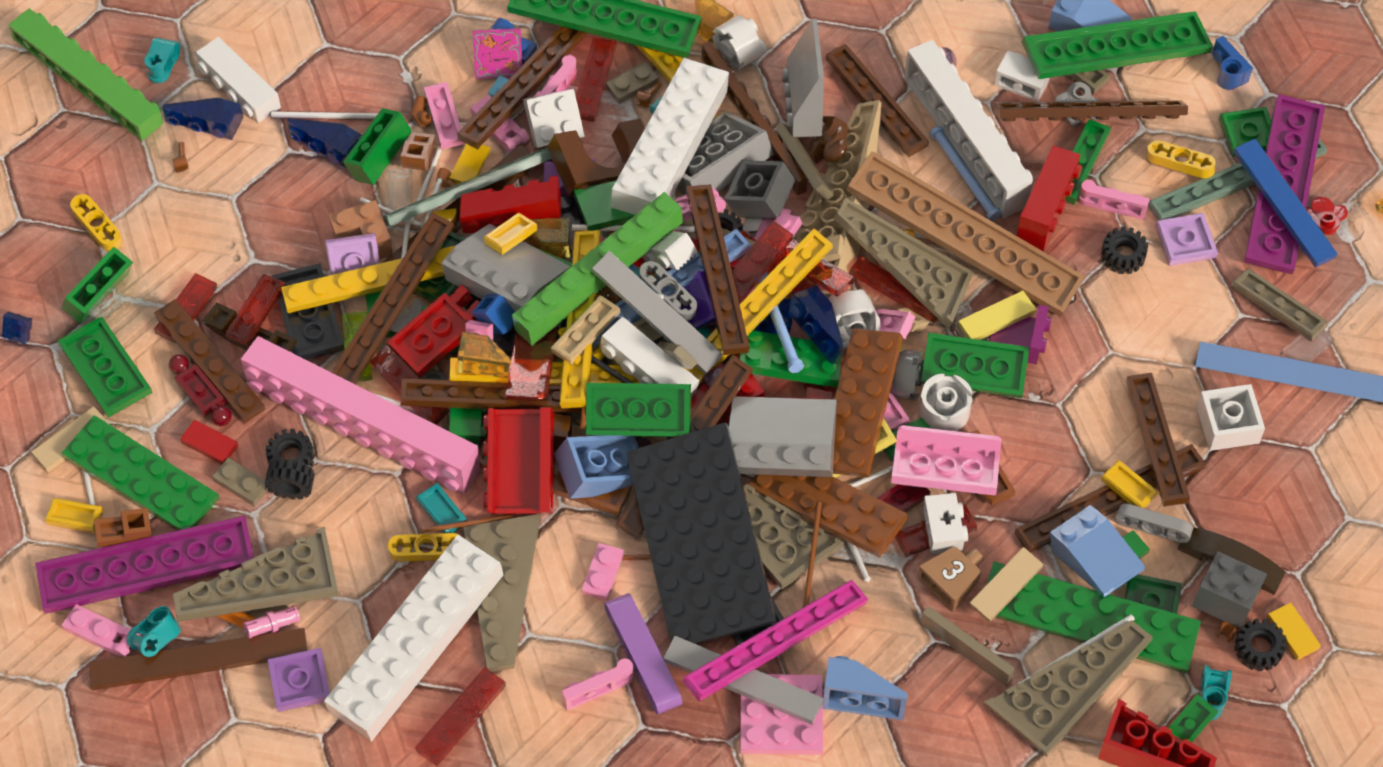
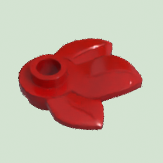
M1322 196L1314 198L1311 208H1306L1324 235L1334 234L1340 227V222L1346 219L1348 215L1345 205L1334 206L1330 199Z

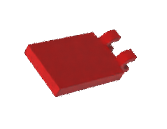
M461 285L450 297L446 293L441 295L387 342L408 366L421 377L466 339L465 323L470 320L478 321L471 312L480 302L476 300L466 310L464 306L470 304L473 298L469 295V291Z

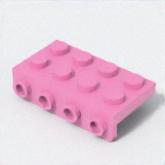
M901 425L897 430L891 483L996 496L1002 439L991 435Z

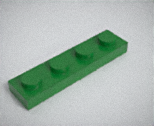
M1090 119L1088 120L1072 151L1081 154L1079 165H1082V170L1078 180L1074 179L1072 182L1075 183L1072 194L1065 199L1068 203L1075 204L1081 192V185L1083 181L1087 180L1110 134L1111 127Z

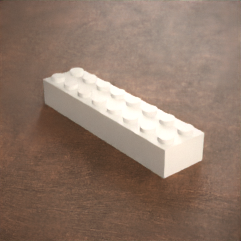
M933 40L909 49L907 52L905 81L935 124L942 126L945 131L944 135L994 207L1000 209L1002 212L1000 217L1004 219L1024 210L1031 192L1032 174L1029 170H1025L1020 163L1018 154L1012 152L1005 136L1000 134L995 128L993 119L985 114L980 101L975 99L970 93L968 84L958 76L956 67L948 62L943 49L938 47Z
M686 58L683 59L612 188V208L636 215L663 192L672 197L727 93L729 72Z
M457 535L325 699L324 702L329 712L372 742L504 574L501 563Z

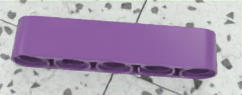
M627 593L605 602L604 607L628 659L633 664V669L655 713L659 715L682 705L683 701L680 692L631 594Z

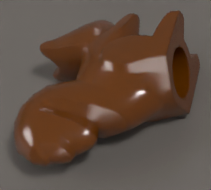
M823 116L825 125L822 128V136H816V139L810 142L808 154L810 157L814 156L816 163L822 157H824L826 162L835 163L845 155L847 150L846 136L849 128L845 122L837 117Z

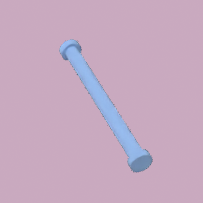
M942 126L933 128L930 131V136L932 139L937 140L985 209L988 220L994 221L998 219L1002 212L999 208L994 207L944 135L945 131Z
M765 270L756 272L753 276L755 283L760 284L768 276V273ZM777 305L770 312V315L788 359V369L791 373H797L803 369L804 365L802 360L797 357Z

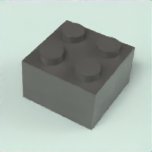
M742 160L725 197V201L737 217L776 219L780 216L796 179L784 162Z
M1217 552L1200 585L1192 607L1241 629L1260 592L1267 573L1221 552Z

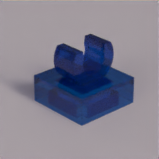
M9 311L3 315L2 337L26 344L30 340L32 318Z

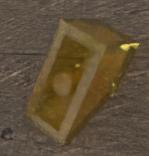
M694 0L695 15L702 16L698 34L702 39L714 44L712 36L716 33L713 30L734 18V13L714 0Z
M569 218L530 219L537 224V231L524 239L525 243L559 258L570 257L571 231Z
M462 332L457 372L508 379L510 358L488 335Z

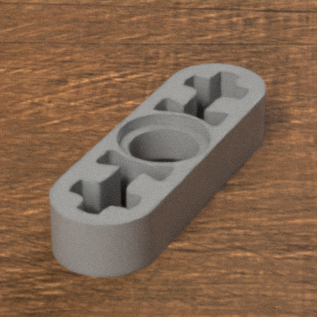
M648 261L642 264L640 267V279L655 293L664 295L661 292L663 287H673L675 293L670 296L664 295L663 300L686 321L694 318L697 313L695 298L659 263ZM647 271L650 273L655 271L656 279L652 275L647 277ZM680 302H681L684 306L690 305V310H689V311H688L687 309L681 310V304H680Z
M1131 504L1120 505L1116 515V521L1122 526L1179 543L1189 542L1193 531V526L1185 520Z

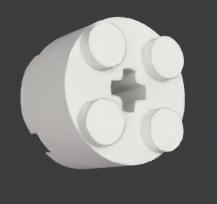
M740 15L715 28L713 32L716 34L712 36L715 47L721 51L723 59L727 57L731 62L729 65H731L734 71L742 69L760 58L767 51L764 42L759 39L756 33L758 31L756 23L751 18L746 20Z
M858 289L833 294L827 299V305L824 309V320L836 344L839 343L843 348L847 349L852 329L880 330V319L870 298L863 290Z
M937 374L925 382L921 392L919 404L920 418H923L931 429L948 431L961 429L967 423L972 406L971 387L963 378L956 375L952 377L945 376V374Z

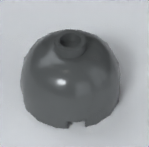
M902 350L899 352L890 392L896 397L905 400H918L920 393H915L916 386L921 387L924 358L919 357L923 354V351Z

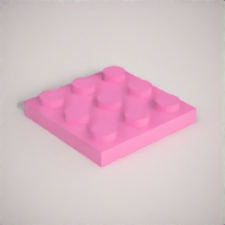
M767 674L822 697V675ZM741 695V754L823 755V704L813 725Z

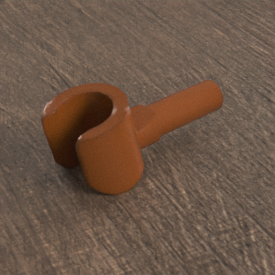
M658 81L647 93L638 91L636 105L649 107L652 96L662 86L661 82Z
M184 142L178 143L179 157L172 159L177 173L189 169L185 156Z
M446 168L439 169L436 183L437 179L441 178L442 183L440 187L457 185L449 178L451 171Z
M1223 621L1216 636L1218 638L1220 634L1228 636L1227 642L1229 643L1232 641L1237 627Z

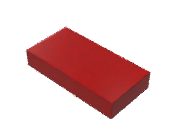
M197 420L192 422L180 438L182 444L220 464H223L227 458H230L238 447L237 441Z

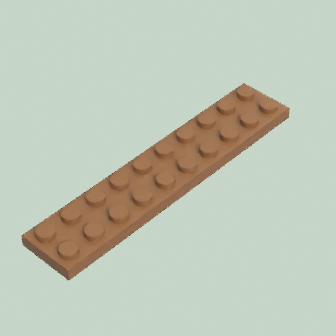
M871 151L846 191L1015 291H1024L1029 299L1039 305L1049 307L1048 310L1061 317L1085 278L1079 272Z

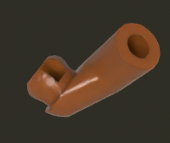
M416 96L410 116L419 127L425 128L430 126L433 118L431 114L428 116L427 112L424 111L427 99L423 96Z

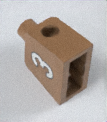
M952 547L923 563L919 567L918 579L953 612L979 582L981 572L977 566L984 561V558L975 548L964 555L957 547Z

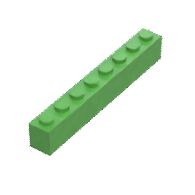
M28 8L8 24L13 40L141 141L163 124L160 114L162 111L155 102L152 101L150 103L145 99L141 91L132 89L122 76L117 77L113 74L105 63H99L90 51L81 49L73 38H67L58 26H52L48 23L41 13L37 14Z
M663 192L512 314L515 330L531 346L566 319L572 311L574 312L588 301L592 294H596L606 286L591 270L608 251L612 252L627 267L631 266L683 223L681 206Z

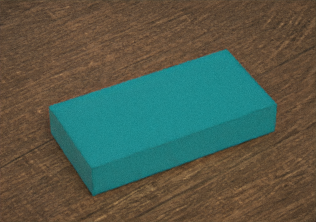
M438 483L416 496L417 502L436 525L467 521V518ZM462 527L441 531L442 533H454Z

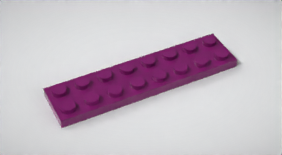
M1278 94L1275 100L1265 153L1306 209L1325 106ZM1258 188L1244 262L1293 274L1299 244Z
M240 516L35 564L42 608L44 613L47 614L73 608L75 604L82 606L209 577L226 570L231 572L240 568L241 563L253 559L254 554L246 516Z

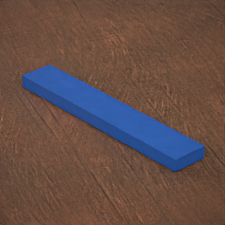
M1253 139L1236 147L1233 153L1313 266L1316 268L1336 258L1338 253L1257 140Z

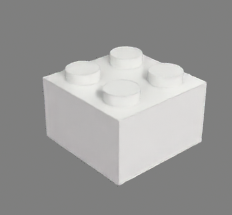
M565 89L523 99L534 147L547 146L556 133L576 130L580 138L585 137L574 89Z
M1251 384L1201 391L1196 407L1209 451L1260 443L1265 426Z

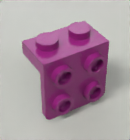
M1039 305L1036 318L1028 317L992 334L990 341L1029 347L1027 363L1037 365L1039 353H1045L1047 338H1043V333L1049 332L1052 320L1051 317H1047L1049 307Z

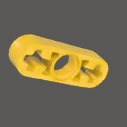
M1159 140L1153 141L1148 145L1147 159L1153 164L1199 178H1209L1215 173L1216 161L1211 155ZM1185 157L1187 161L1178 162L1175 158Z
M86 194L75 196L71 200L70 206L77 220L102 249L110 251L113 247L118 249L122 244L118 228L90 196ZM80 205L87 206V214L82 207H79ZM99 218L103 220L99 226L93 227L89 225L93 219ZM106 231L107 234L114 239L111 241L109 239H106L104 232Z
M459 534L395 535L388 542L389 555L398 562L437 561ZM425 542H430L434 545L433 550L428 553L421 552L419 547ZM411 543H414L415 552L411 550ZM438 543H441V544H442V546H441L442 551H441V552H439ZM399 544L404 546L402 552H397Z

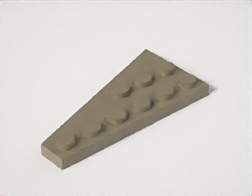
M845 197L834 220L948 328L954 320L974 272Z
M1130 620L1103 635V638L1096 642L1085 645L1078 652L1058 660L1031 675L1024 682L1006 689L1004 693L997 697L986 700L984 706L1048 757L1147 647L1153 637L1134 621Z

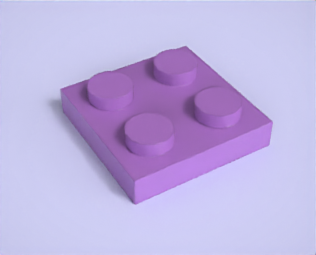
M321 648L267 659L278 712L322 703L329 696L330 690Z

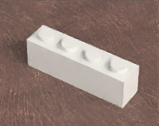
M217 37L196 52L198 59L197 67L202 74H208L214 85L218 89L222 88L232 103L237 102L248 118L252 117L257 123H260L270 116L271 112L281 108L278 93L220 37Z
M623 316L602 335L600 343L602 353L607 358L615 360L626 374L633 375L640 383L691 384V397L697 393L699 380Z

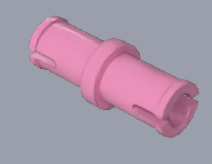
M293 605L290 608L275 613L272 611L266 612L263 617L244 622L243 627L245 634L250 639L268 631L271 633L277 632L280 627L300 622V616L296 606Z

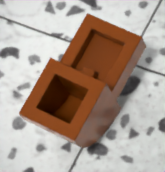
M411 132L409 140L405 141L400 156L402 168L428 171L431 165L430 157L435 145V135Z
M148 509L121 511V516L94 519L97 548L150 537L151 527Z

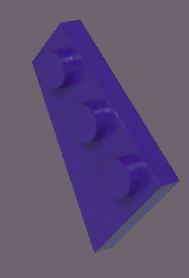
M700 270L693 276L694 279L687 287H683L697 302L695 317L687 320L696 330L715 321L704 271ZM680 302V304H681V310H683V309H687L688 311L690 310V305L684 306V305Z

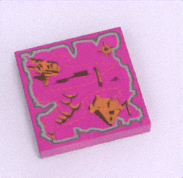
M521 28L473 30L475 79L498 78L499 75L504 78L512 77L522 66Z

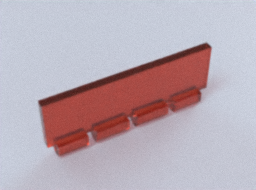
M557 326L532 346L516 331L506 399L537 401V397L538 399H546L548 397L554 358L551 347L556 343Z

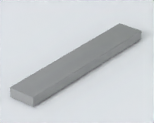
M608 251L592 268L591 271L666 340L670 343L681 345L698 362L695 366L704 374L723 356L713 344L612 252Z
M674 636L663 660L667 664L691 673L721 655ZM756 669L724 687L813 725L824 700L820 696Z

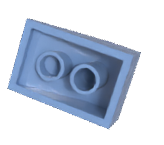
M1057 0L1051 11L1048 28L1058 32L1132 21V17L1110 0Z
M635 436L567 437L554 453L569 498L594 497L634 485L626 452L639 448Z
M1091 505L1050 532L1053 554L1103 597H1106L1145 570L1144 564L1110 521Z
M845 656L829 657L823 709L903 720L908 693L858 661L850 660V658Z

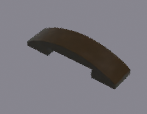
M216 303L202 320L203 324L212 331L246 351L258 336L289 352L297 343L295 338L278 330L272 333L239 318L236 311L219 303Z
M1193 527L1189 542L1180 543L1177 549L1202 561L1203 557L1213 561L1217 552H1221L1267 573L1261 589L1275 595L1286 573L1272 560L1249 546L1224 535Z

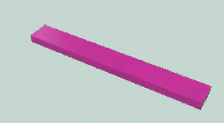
M850 580L684 676L683 682L698 702L865 605L868 598L855 582Z

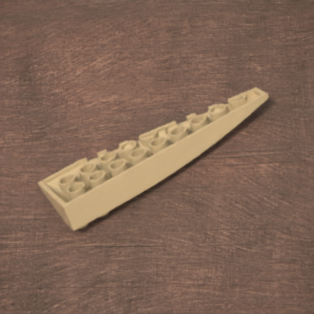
M880 100L857 105L847 124L849 131L846 136L847 150L844 157L835 163L827 162L828 169L825 174H821L834 193V196L827 200L813 189L805 204L807 207L806 212L799 216L802 225L787 246V248L797 246L813 229L825 238L841 234L844 239L842 258L816 265L780 302L782 304L824 310L827 305V299L831 295L850 291L861 245L834 220V217L845 197L868 210L869 204L846 191L871 151L877 153L881 114Z

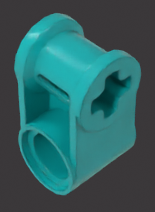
M158 37L152 40L151 47L144 59L145 66L149 69L148 77L151 82L163 83L169 78L174 64L180 55L181 47L178 41Z
M160 606L152 610L145 619L128 632L126 641L130 648L139 649L142 655L151 657L156 655L167 643L175 639L180 634L181 627L169 607Z
M1204 665L1200 681V696L1207 702L1213 701L1218 704L1217 706L1212 705L1219 711L1212 719L1216 720L1222 715L1227 702L1232 670L1227 669L1225 672L1210 669L1208 665Z

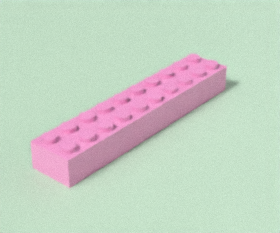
M259 336L241 358L247 384L251 390L257 393L263 392L274 402L284 403L290 406L296 413L306 414L312 417L316 423L320 425L326 424L334 428L338 434L354 438L361 446H369L377 450L383 457H391L399 461L403 467L410 470L413 468L421 472L428 480H437L443 483L450 491H458L465 495L481 471L477 445Z

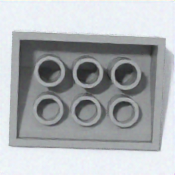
M812 19L788 56L787 68L782 69L783 82H787L784 83V97H789L785 99L786 112H790L787 113V127H792L793 137L822 136L824 75L817 19Z
M724 110L713 118L676 189L684 196L686 195L687 186L711 184L717 192L727 188L733 182L742 160L766 161L774 155L766 130Z
M488 224L456 245L441 263L447 281L458 287L463 285L469 293L483 299L486 294H500L516 312L571 267L523 241L501 255L484 244V236L497 228Z
M734 397L729 431L740 474L833 477L837 400Z

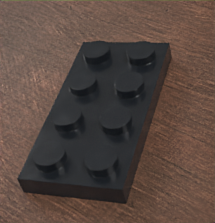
M320 263L272 275L287 334L297 340V343L292 348V352L305 360L345 350L332 303L292 313L287 312L281 287L324 277Z

